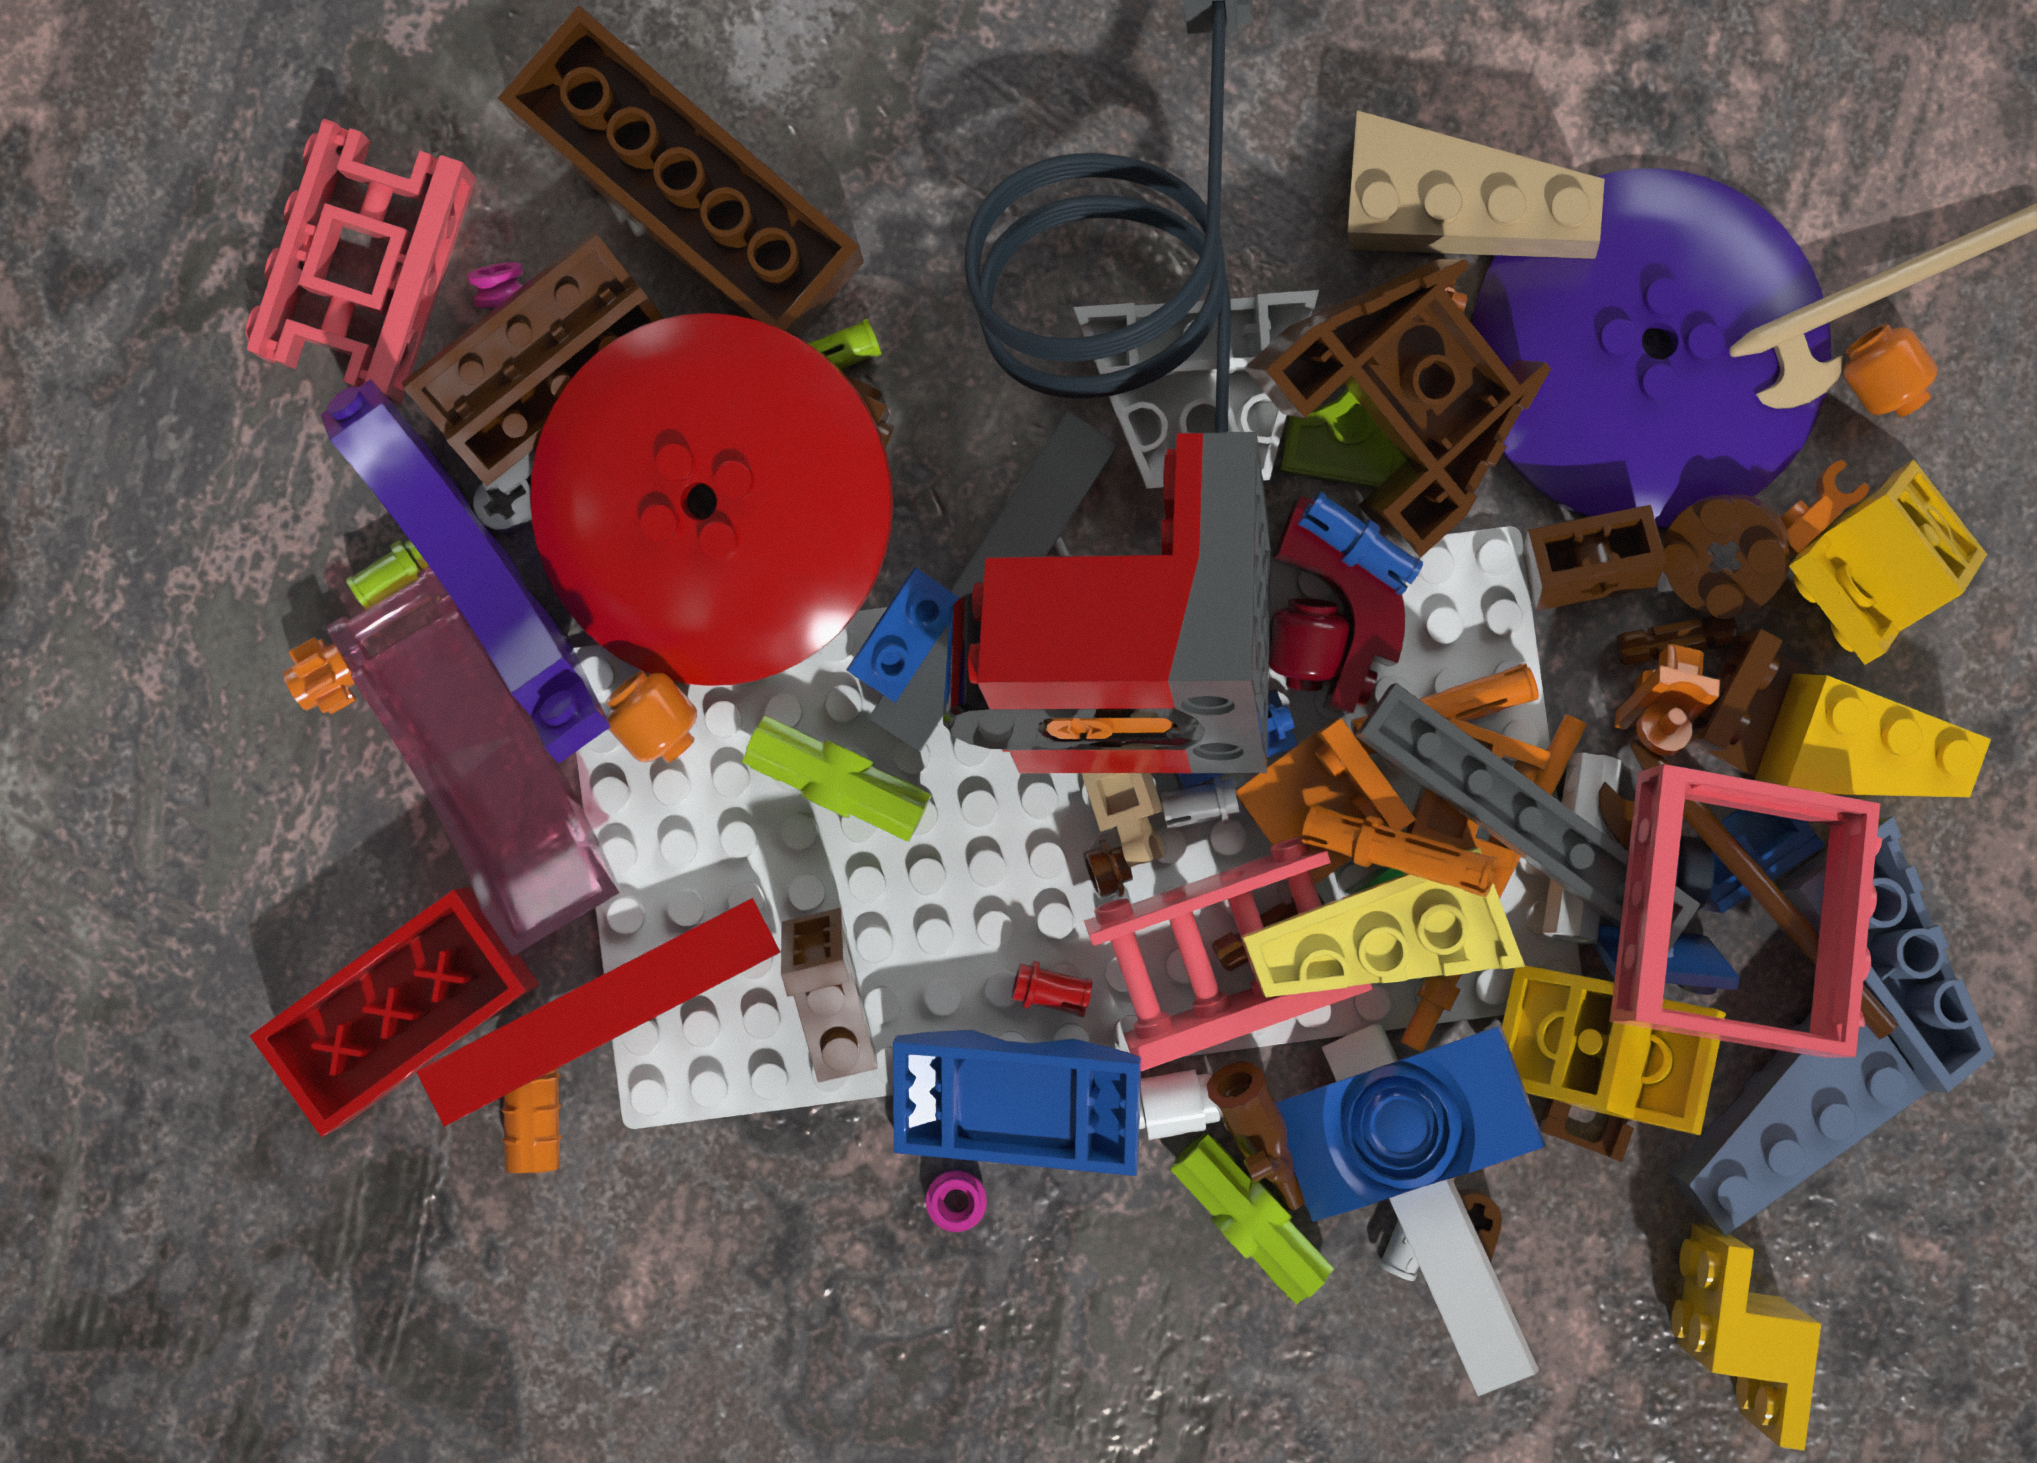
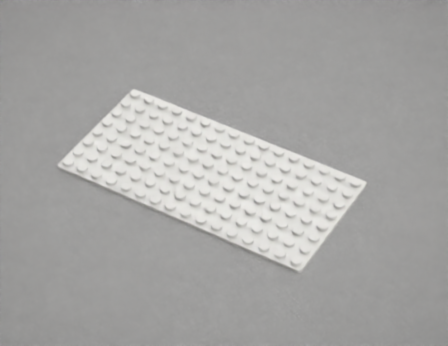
M1507 526L1446 534L1421 558L1413 556L1423 561V566L1412 584L1406 582L1408 588L1402 594L1405 608V635L1399 662L1388 667L1372 661L1370 670L1378 672L1374 690L1367 705L1363 707L1357 704L1354 713L1343 715L1322 707L1331 680L1323 681V688L1319 691L1296 690L1287 687L1286 677L1277 674L1269 667V691L1277 689L1282 705L1288 707L1295 725L1292 731L1297 744L1334 719L1342 718L1351 730V720L1369 715L1391 684L1398 683L1419 699L1526 663L1527 668L1530 667L1537 683L1538 700L1518 706L1515 705L1468 723L1547 750L1550 745L1528 578L1522 554L1523 541L1521 532L1515 527ZM1271 557L1270 623L1273 614L1279 609L1288 607V600L1292 598H1316L1335 602L1338 604L1337 612L1344 615L1337 596L1323 581L1307 572L1272 560L1273 557ZM887 607L858 611L843 631L822 650L802 663L781 673L752 682L722 686L692 685L673 681L697 709L695 724L689 731L695 740L675 760L667 763L660 756L647 763L639 762L633 758L608 729L576 751L604 974L751 898L754 899L780 951L782 921L841 908L847 928L848 952L876 1051L878 1069L818 1083L794 996L787 997L781 977L780 952L612 1040L623 1123L628 1128L638 1129L893 1095V1041L897 1035L975 1030L1005 1041L1027 1043L1074 1038L1129 1053L1123 1033L1135 1029L1134 1023L1138 1021L1111 941L1093 946L1084 920L1096 917L1094 910L1105 903L1127 898L1133 904L1272 855L1270 851L1272 845L1238 799L1240 815L1228 817V824H1223L1222 819L1178 827L1168 831L1164 812L1162 811L1147 818L1150 824L1157 830L1162 840L1165 857L1130 867L1133 881L1123 884L1125 888V895L1119 898L1117 893L1099 898L1090 881L1083 852L1099 847V840L1102 839L1108 842L1111 849L1118 846L1122 847L1117 827L1100 832L1081 773L1018 772L1010 752H1003L1001 747L1002 716L1012 715V709H989L979 685L971 684L968 678L921 752H918L868 719L883 695L854 677L846 669ZM600 645L573 648L604 714L607 716L610 710L605 704L607 698L622 683L641 670L618 659ZM766 715L823 743L825 739L875 762V768L889 775H895L931 794L932 796L910 842L898 838L853 815L846 818L800 796V790L782 781H776L742 763L746 747L763 716ZM1291 749L1268 757L1267 767ZM1378 752L1370 754V758L1409 811L1413 813L1422 784ZM1502 757L1503 761L1512 767L1514 766V761ZM1151 773L1160 802V792L1166 791L1167 793L1183 789L1177 773ZM1226 773L1219 777L1220 781L1233 779L1236 792L1239 787L1258 773ZM1214 778L1191 787L1214 783ZM1555 788L1552 796L1558 800L1557 790ZM1406 826L1401 831L1406 833L1408 826ZM1479 826L1475 837L1488 842L1490 834ZM1521 857L1500 897V902L1524 964L1582 976L1578 944L1545 937L1544 933H1542L1550 877ZM1352 858L1316 884V890L1324 903L1327 904L1345 897L1343 891L1381 866L1371 863L1367 868L1355 864L1354 858ZM1286 878L1251 890L1259 915L1280 903H1284L1285 906L1292 903L1290 899L1292 894ZM1228 899L1193 911L1220 992H1226L1230 996L1251 988L1250 983L1255 978L1250 963L1247 962L1233 971H1227L1220 964L1212 948L1214 941L1231 931L1235 935L1239 933ZM1166 920L1135 931L1134 934L1161 1012H1167L1169 1016H1173L1193 1009L1192 1003L1197 999L1170 921ZM1035 960L1040 962V968L1083 979H1092V991L1085 1016L1081 1018L1075 1014L1031 1004L1029 1009L1022 1008L1021 1001L1011 999L1014 979L1019 964L1031 966L1032 961ZM1498 968L1462 974L1456 985L1461 991L1451 1011L1449 1012L1444 1009L1438 1023L1505 1015L1515 968ZM1425 977L1383 984L1372 983L1373 990L1183 1057L1347 1036L1377 1022L1382 1023L1384 1030L1407 1028L1422 999L1417 996V993Z

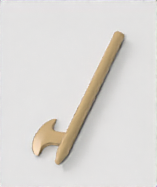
M2037 203L1755 328L1729 348V354L1732 357L1762 353L1774 347L1780 366L1779 377L1772 386L1757 393L1756 396L1762 404L1775 409L1794 408L1810 403L1826 393L1838 381L1844 368V355L1823 363L1815 360L1810 353L1804 333L2036 230Z

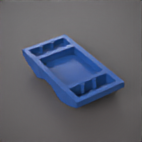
M1501 1026L1276 1102L1285 1120L1287 1145L1293 1158L1294 1172L1312 1222L1372 1205L1440 1181L1465 1175L1546 1146Z
M975 1030L897 1035L893 1041L894 1153L1137 1176L1141 1057L1116 1048L1074 1038L1027 1043L1005 1041Z

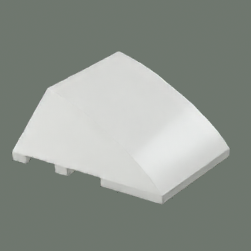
M1319 290L1257 294L1256 297L1230 299L1228 432H1257L1263 481L1270 480L1286 415L1279 411L1244 367L1290 325L1311 316ZM1197 301L1194 307L1177 324L1154 340L1125 353L1094 360L1099 374L1111 373L1134 366L1166 349L1188 329L1205 301ZM1135 303L1073 307L1084 337L1126 327L1150 315L1164 304L1135 305ZM1218 316L1202 344L1176 369L1146 386L1123 394L1109 396L1146 489L1163 488L1166 449H1176L1177 433H1215Z

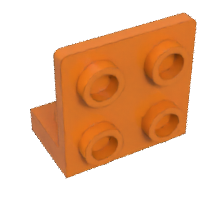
M1342 718L1326 723L1296 747L1269 765L1267 773H1258L1236 790L1237 799L1272 846L1290 838L1303 837L1304 823L1310 808L1314 804L1340 814L1364 820L1369 815L1382 819L1384 826L1401 831L1416 820ZM1326 849L1331 863L1310 870L1314 884H1318L1353 857Z

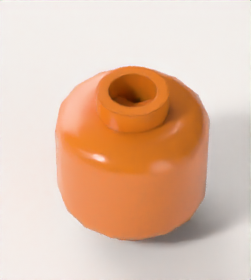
M1885 323L1867 332L1846 349L1845 354L1849 359L1842 370L1843 379L1869 413L1883 415L1895 411L1898 417L1901 418L1916 411L1930 400L1931 394L1927 388L1936 379L1938 366L1911 329L1905 327L1891 329Z
M639 671L622 683L605 701V704L610 708L606 716L611 726L608 730L633 758L639 762L647 763L661 756L669 763L686 751L695 740L689 731L695 724L697 709L665 674L654 673L647 676L643 671Z

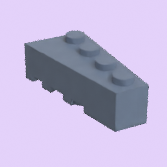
M1894 816L1879 818L1877 837L1883 838L1880 850L1875 856L1873 885L1877 892V903L1875 911L1869 919L1867 948L1871 955V966L1863 984L1899 1024L1888 1037L1927 1091L1949 1092L1995 1056L1963 979H1956L1944 951V949L1949 948L1940 925H1933L1919 892L1924 890L1917 870L1915 866H1908L1897 839L1901 838L1902 835ZM1828 846L1777 885L1818 933L1820 931Z
M1811 1013L1801 1024H1796L1791 1030L1809 1033ZM1866 1025L1863 1028H1859L1856 1057L1823 1058L1778 1050L1761 1071H1755L1742 1086L1744 1090L1724 1115L1719 1114L1669 1174L1702 1221L1719 1233L1727 1236L1925 1095L1927 1090L1890 1038L1886 1036L1878 1040Z

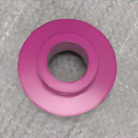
M956 1169L943 1172L932 1181L926 1195L927 1212L932 1221L946 1231L962 1232L971 1229L982 1219L986 1210L987 1195L981 1181L970 1172ZM954 1189L962 1190L968 1197L967 1205L960 1210L949 1208L945 1202V1196L949 1191Z

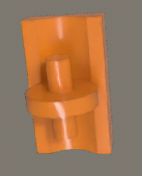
M1669 644L1659 655L1658 669L1643 671L1635 679L1634 693L1615 713L1614 728L1626 730L1631 727H1637V734L1642 744L1658 755L1671 756L1679 753L1691 740L1693 733L1691 723L1719 697L1720 680L1702 676L1704 653L1699 650Z

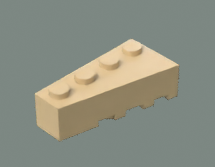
M1357 110L1348 219L1350 250L1596 259L1601 235L1605 179Z

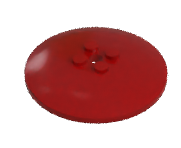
M703 313L661 319L641 326L617 338L601 349L580 368L553 405L536 448L531 476L530 502L536 546L553 589L567 611L588 635L618 659L646 673H662L667 675L672 681L683 684L722 686L752 682L781 673L802 663L822 650L851 622L868 598L883 565L892 529L893 488L888 455L877 424L857 389L836 365L804 340L770 324L735 315ZM700 483L710 486L717 498L714 513L704 520L695 517L688 507V495L691 489Z

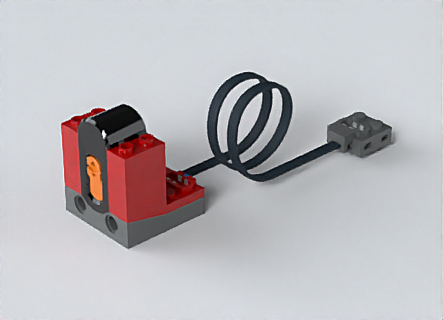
M1183 0L1188 34L1212 33L1207 205L1188 184L1158 166L1142 160L1114 154L1078 153L1053 157L1033 163L1007 177L983 200L969 228L965 248L966 280L975 309L979 315L988 348L998 365L1009 376L1037 392L1061 398L1090 399L1123 394L1146 386L1164 377L1186 361L1205 340L1218 316L1215 433H1177L1176 449H1166L1163 471V501L1167 519H1162L1161 526L1162 555L985 558L984 582H975L973 592L963 595L950 607L943 725L957 739L970 745L1010 752L1019 773H1267L1271 538L1257 432H1228L1231 304L1220 235L1226 32L1238 31V25L1253 24V0ZM1092 177L1112 178L1150 187L1167 195L1183 206L1196 219L1206 234L1204 236L1194 225L1178 214L1151 202L1114 195L1071 197L1038 207L1011 224L993 244L985 259L980 275V261L985 240L1001 213L1025 194L1042 186L1063 180ZM1111 218L1147 224L1175 236L1199 256V260L1188 280L1168 302L1143 319L1111 332L1077 338L1041 336L1009 324L992 309L993 295L998 277L1011 255L1033 236L1067 222L1083 219ZM1211 278L1205 302L1188 329L1160 353L1139 364L1119 371L1092 376H1064L1047 373L1022 363L1011 355L1000 342L1002 341L1012 349L1026 355L1052 361H1089L1122 354L1154 340L1177 324L1200 299Z

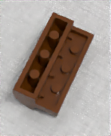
M592 230L401 383L403 389L444 434L450 446L487 487L537 447L543 427L553 405L566 385L584 364L617 338L641 326L665 318L598 234Z

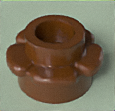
M1099 840V847L1083 852L1090 881L1099 898L1117 893V896L1121 898L1125 895L1123 884L1133 881L1131 868H1129L1121 846L1111 849L1106 840Z

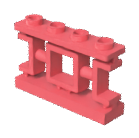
M323 119L318 134L313 133L305 145L303 165L306 170L299 191L294 190L287 200L284 210V223L287 227L280 248L273 249L268 257L265 267V280L268 284L261 305H256L252 309L247 320L245 330L246 338L249 340L247 350L263 360L272 363L277 362L293 369L297 367L305 341L350 355L351 358L343 379L344 383L351 387L359 388L372 379L390 401L402 405L406 391L403 389L401 382L413 372L475 185L476 177L461 161L439 155L437 159L431 154L420 150L410 179L364 165L371 141L360 131L351 128L347 130L341 128L336 122ZM340 172L346 178L369 185L359 214L330 205ZM393 193L423 202L413 235L404 228L383 222ZM343 227L389 242L372 295L326 280ZM302 287L311 293L331 299L321 330L291 320ZM355 307L386 316L375 350L367 344L345 338Z

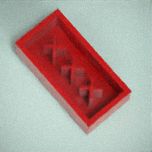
M471 887L458 888L447 893L249 1036L322 1138L344 1127L415 1076L417 1070L436 1061L539 987L540 983Z

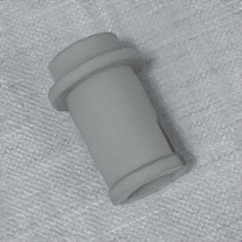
M1215 776L1213 777L1214 783L1167 793L1166 791L1160 792L1167 830L1171 831L1174 828L1222 819L1223 824H1228V817L1240 815L1233 779L1220 781V777Z

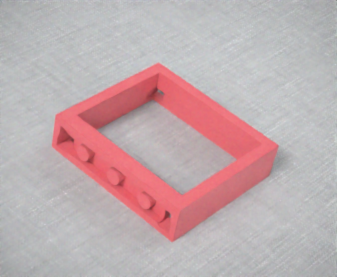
M1666 764L1639 771L1637 775L1610 1022L1823 1058L1856 1057L1859 1028L1865 1027V1019L1861 1011L1863 982L1867 978L1871 966V955L1867 948L1869 919L1873 915L1877 903V892L1873 885L1875 856L1879 852L1883 838L1877 837L1880 803ZM1685 799L1830 825L1809 1033L1662 1008Z

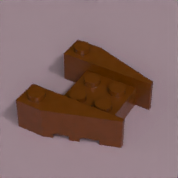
M1465 259L1435 260L1292 324L1244 367L1282 414L1306 418L1343 383L1407 460L1358 506L1369 519L1380 526L1379 531L1384 537L1408 554L1419 558L1425 555L1467 516L1478 497L1474 493L1490 466H1496L1507 447L1503 444L1522 410H1528L1551 370L1546 362L1515 360L1507 368L1446 292L1445 289L1470 267Z

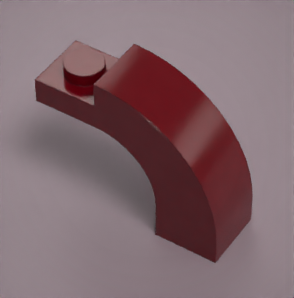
M1299 496L1291 506L1272 560L1307 572L1323 581L1337 596L1344 611V616L1350 621L1348 652L1339 677L1331 680L1322 705L1326 709L1348 715L1354 713L1357 704L1365 707L1372 695L1378 672L1370 670L1372 661L1388 667L1399 662L1405 635L1403 595L1395 593L1394 589L1358 564L1349 567L1340 560L1342 553L1305 527L1302 528L1297 525L1307 505L1310 502L1314 503L1309 498Z

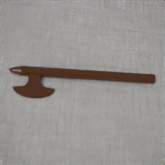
M1636 739L1631 742L1630 747L1642 770L1662 764L1670 765L1662 755L1651 752L1640 740ZM1604 781L1599 790L1600 811L1605 824L1616 840L1629 851L1635 801L1623 799ZM1685 799L1683 818L1816 968L1819 933L1703 802ZM1863 984L1861 1011L1864 1015L1865 1025L1880 1040L1893 1032L1899 1024Z

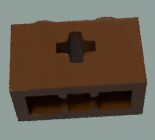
M1651 505L1528 529L1522 551L1535 611L1656 587L1667 562Z

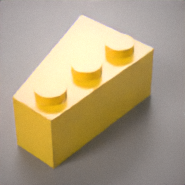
M1793 674L1754 780L1826 794L1970 797L1991 739L1828 675Z

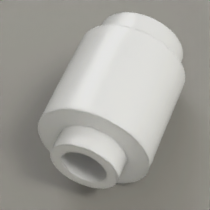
M1195 1069L1141 1079L1139 1129L1146 1128L1148 1140L1206 1130V1124L1220 1121V1114L1208 1097L1207 1082L1212 1076L1211 1073L1197 1075Z

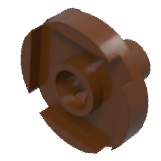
M1722 494L1701 498L1682 511L1668 529L1663 549L1667 562L1663 572L1667 576L1674 592L1686 604L1702 613L1711 614L1716 618L1726 620L1734 618L1739 614L1752 612L1764 605L1776 594L1789 573L1790 551L1787 544L1789 537L1786 526L1771 507L1749 495L1734 494L1732 496ZM1730 541H1733L1740 547L1735 557L1741 565L1738 569H1733L1728 565L1721 569L1713 562L1716 555L1711 550L1712 544L1716 542L1721 546H1725Z

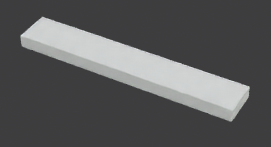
M1381 1022L1374 1023L1322 1047L1336 1081L1398 1061ZM1452 1178L1389 1198L1477 1396L1535 1375L1539 1371Z

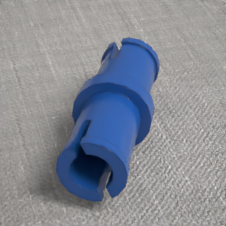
M1319 491L1313 498L1314 503L1310 502L1301 514L1297 525L1302 528L1305 527L1342 553L1340 560L1349 567L1358 564L1394 589L1395 593L1402 595L1408 588L1406 582L1412 584L1422 569L1423 561L1414 558L1378 533L1380 526L1371 519L1364 523L1328 498L1324 492Z

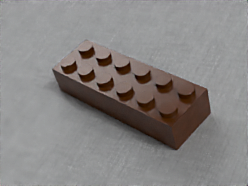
M579 5L498 96L504 108L519 125L744 318L770 324L799 338L864 263L860 246Z

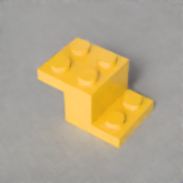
M1912 459L1894 471L1878 491L1837 517L1795 557L1789 567L1794 572L1793 580L1802 596L1811 603L1817 602L1831 620V629L1838 643L1845 650L1855 652L1864 665L1886 653L1900 631L1962 595L1986 558L1987 553L1917 462Z
M1527 965L1514 969L1502 1029L1526 1093L1555 1099L1590 1111L1701 1136L1720 1040L1610 1022L1614 982ZM1663 999L1662 1008L1723 1019H1725L1726 1013L1718 1009Z
M1692 1223L1691 1238L1683 1241L1679 1259L1680 1272L1685 1276L1683 1299L1675 1302L1671 1319L1672 1332L1677 1337V1344L1710 1372L1738 1376L1736 1401L1741 1409V1415L1779 1447L1805 1451L1821 1323L1782 1297L1748 1292L1754 1249L1730 1234L1724 1236L1708 1225Z

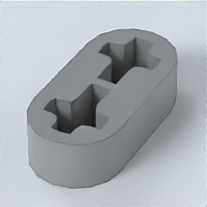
M536 448L486 487L482 483L477 488L474 495V510L478 519L484 525L501 533H512L532 522L530 493ZM523 488L525 489L526 493L511 504L512 510L515 513L511 518L507 519L499 513L491 515L490 510L496 505L493 495L497 491L501 490L510 496Z

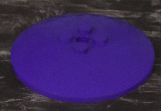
M1660 168L1630 169L1596 176L1605 179L1601 235L1596 259L1495 255L1483 276L1476 294L1470 322L1507 368L1515 360L1546 362L1551 368L1528 410H1522L1503 443L1507 447L1502 455L1512 468L1531 487L1550 501L1582 517L1587 518L1651 505L1657 528L1665 529L1670 528L1673 521L1682 511L1701 498L1722 494L1732 496L1734 494H1742L1754 497L1772 483L1801 450L1815 426L1826 393L1810 403L1794 408L1775 409L1764 405L1756 394L1772 386L1777 381L1780 373V366L1774 347L1762 353L1739 357L1730 356L1729 348L1751 330L1824 297L1815 273L1799 245L1768 211L1749 197L1725 184L1684 171ZM1826 323L1804 333L1813 358L1822 363L1831 360L1830 324ZM1658 328L1666 332L1670 337L1672 348L1666 359H1654L1644 351L1642 336L1646 329Z

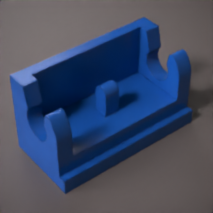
M1737 809L1720 820L1772 881L1825 846L1808 822L1742 809ZM1713 852V885L1709 899L1703 909L1723 914L1751 894Z

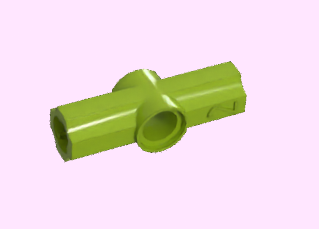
M766 715L763 716L761 722L756 727L742 760V763L750 766L751 769L800 790V796L846 818L853 815L907 842H910L932 796L914 784L875 768V762L827 739H825L824 743Z
M1206 1131L1190 1142L1178 1154L1177 1158L1169 1166L1172 1173L1213 1215L1210 1218L1227 1240L1246 1259L1251 1256L1265 1271L1266 1275L1296 1305L1302 1300L1310 1298L1325 1284L1329 1274L1334 1270L1333 1266L1289 1220L1292 1218L1291 1214L1283 1208L1276 1197L1260 1181L1254 1183L1240 1168L1237 1161L1215 1138L1213 1139Z

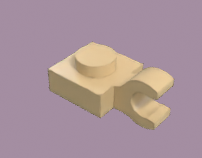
M1081 773L1100 832L1117 827L1122 851L1129 868L1165 857L1162 840L1157 830L1150 824L1147 818L1163 811L1151 773Z

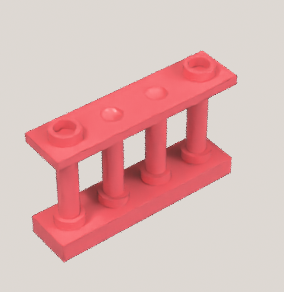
M1302 837L1290 838L1273 845L1270 848L1272 855L1133 904L1127 898L1105 903L1094 910L1096 917L1084 920L1093 946L1109 940L1113 946L1138 1021L1134 1023L1135 1029L1125 1032L1123 1035L1129 1053L1141 1057V1071L1373 990L1371 984H1363L1340 989L1265 997L1262 994L1249 960L1255 978L1250 983L1251 988L1228 996L1226 992H1220L1201 938L1193 911L1226 899L1229 901L1240 937L1264 928L1251 890L1285 878L1287 879L1298 914L1321 906L1310 870L1331 863L1325 848L1303 844ZM1166 920L1170 921L1197 999L1192 1003L1193 1009L1173 1016H1169L1167 1012H1161L1134 934L1135 931Z

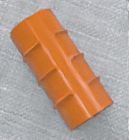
M558 1068L504 1096V1107L501 1111L504 1112V1138L502 1142L505 1148V1172L539 1173L554 1171L560 1168V1139L562 1136L559 1134V1109L562 1105L559 1104L558 1079L561 1074L558 1073Z

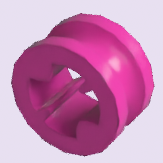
M516 262L499 263L481 267L468 273L469 284L475 285L478 293L473 296L474 305L480 308L497 307L520 289L523 285L519 284L518 276L523 273L522 265Z

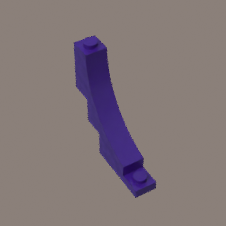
M370 379L359 388L349 387L338 393L328 404L327 410L320 414L329 440L380 500L432 569L483 645L510 693L531 716L544 748L558 764L611 727L569 638L526 588L514 560L473 513L457 480L375 382Z

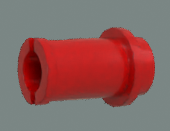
M1035 960L1032 961L1031 966L1020 963L1014 979L1011 999L1021 1001L1022 1008L1029 1009L1031 1004L1075 1014L1077 1017L1083 1018L1091 996L1092 979H1083L1040 968V962Z

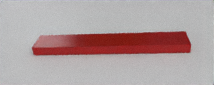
M751 898L417 1070L416 1073L445 1127L779 954L781 951L754 899Z

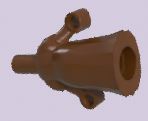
M1238 1061L1233 1064L1224 1065L1220 1070L1214 1072L1207 1082L1209 1099L1218 1110L1226 1130L1230 1131L1239 1150L1246 1157L1243 1162L1253 1182L1255 1183L1263 1178L1268 1179L1272 1182L1283 1208L1286 1210L1298 1209L1304 1204L1305 1200L1294 1174L1293 1158L1287 1145L1285 1120L1268 1088L1265 1075L1261 1068L1255 1066L1253 1062Z

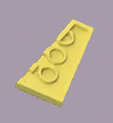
M1478 847L1467 850L1482 854L1481 849ZM1403 874L1241 936L1260 989L1265 997L1340 989L1363 984L1407 981V979L1439 975L1467 974L1473 971L1498 968L1525 967L1494 883L1488 896L1484 898L1453 886L1443 885L1410 874Z

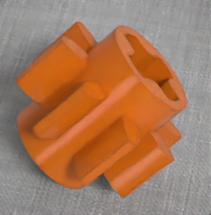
M313 637L288 652L295 665L283 671V678L290 693L304 710L308 711L318 705L323 714L326 712L333 714L356 701L349 687L362 681V676L352 655L341 642L337 641L327 647L322 638L317 641Z

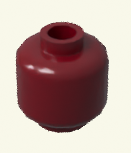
M1292 598L1288 600V607L1279 609L1273 614L1270 623L1269 667L1277 674L1286 677L1287 687L1303 691H1319L1323 688V681L1339 677L1348 652L1351 626L1348 618L1337 612L1338 604L1335 602L1316 598Z

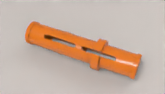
M1522 663L1503 672L1488 677L1485 676L1419 699L1444 718L1453 717L1470 722L1515 705L1518 706L1538 700L1539 694L1530 667L1527 668L1526 663ZM1369 715L1351 720V730L1354 736ZM1356 737L1368 755L1376 753L1374 749Z
M1315 804L1312 805L1307 814L1302 835H1304L1302 837L1303 844L1326 848L1353 857L1354 863L1367 868L1371 863L1383 867L1386 866L1416 877L1463 889L1484 898L1490 892L1497 869L1498 859L1496 857L1473 853L1446 843L1395 830L1394 828L1384 826L1382 819L1369 815L1364 820L1340 814Z

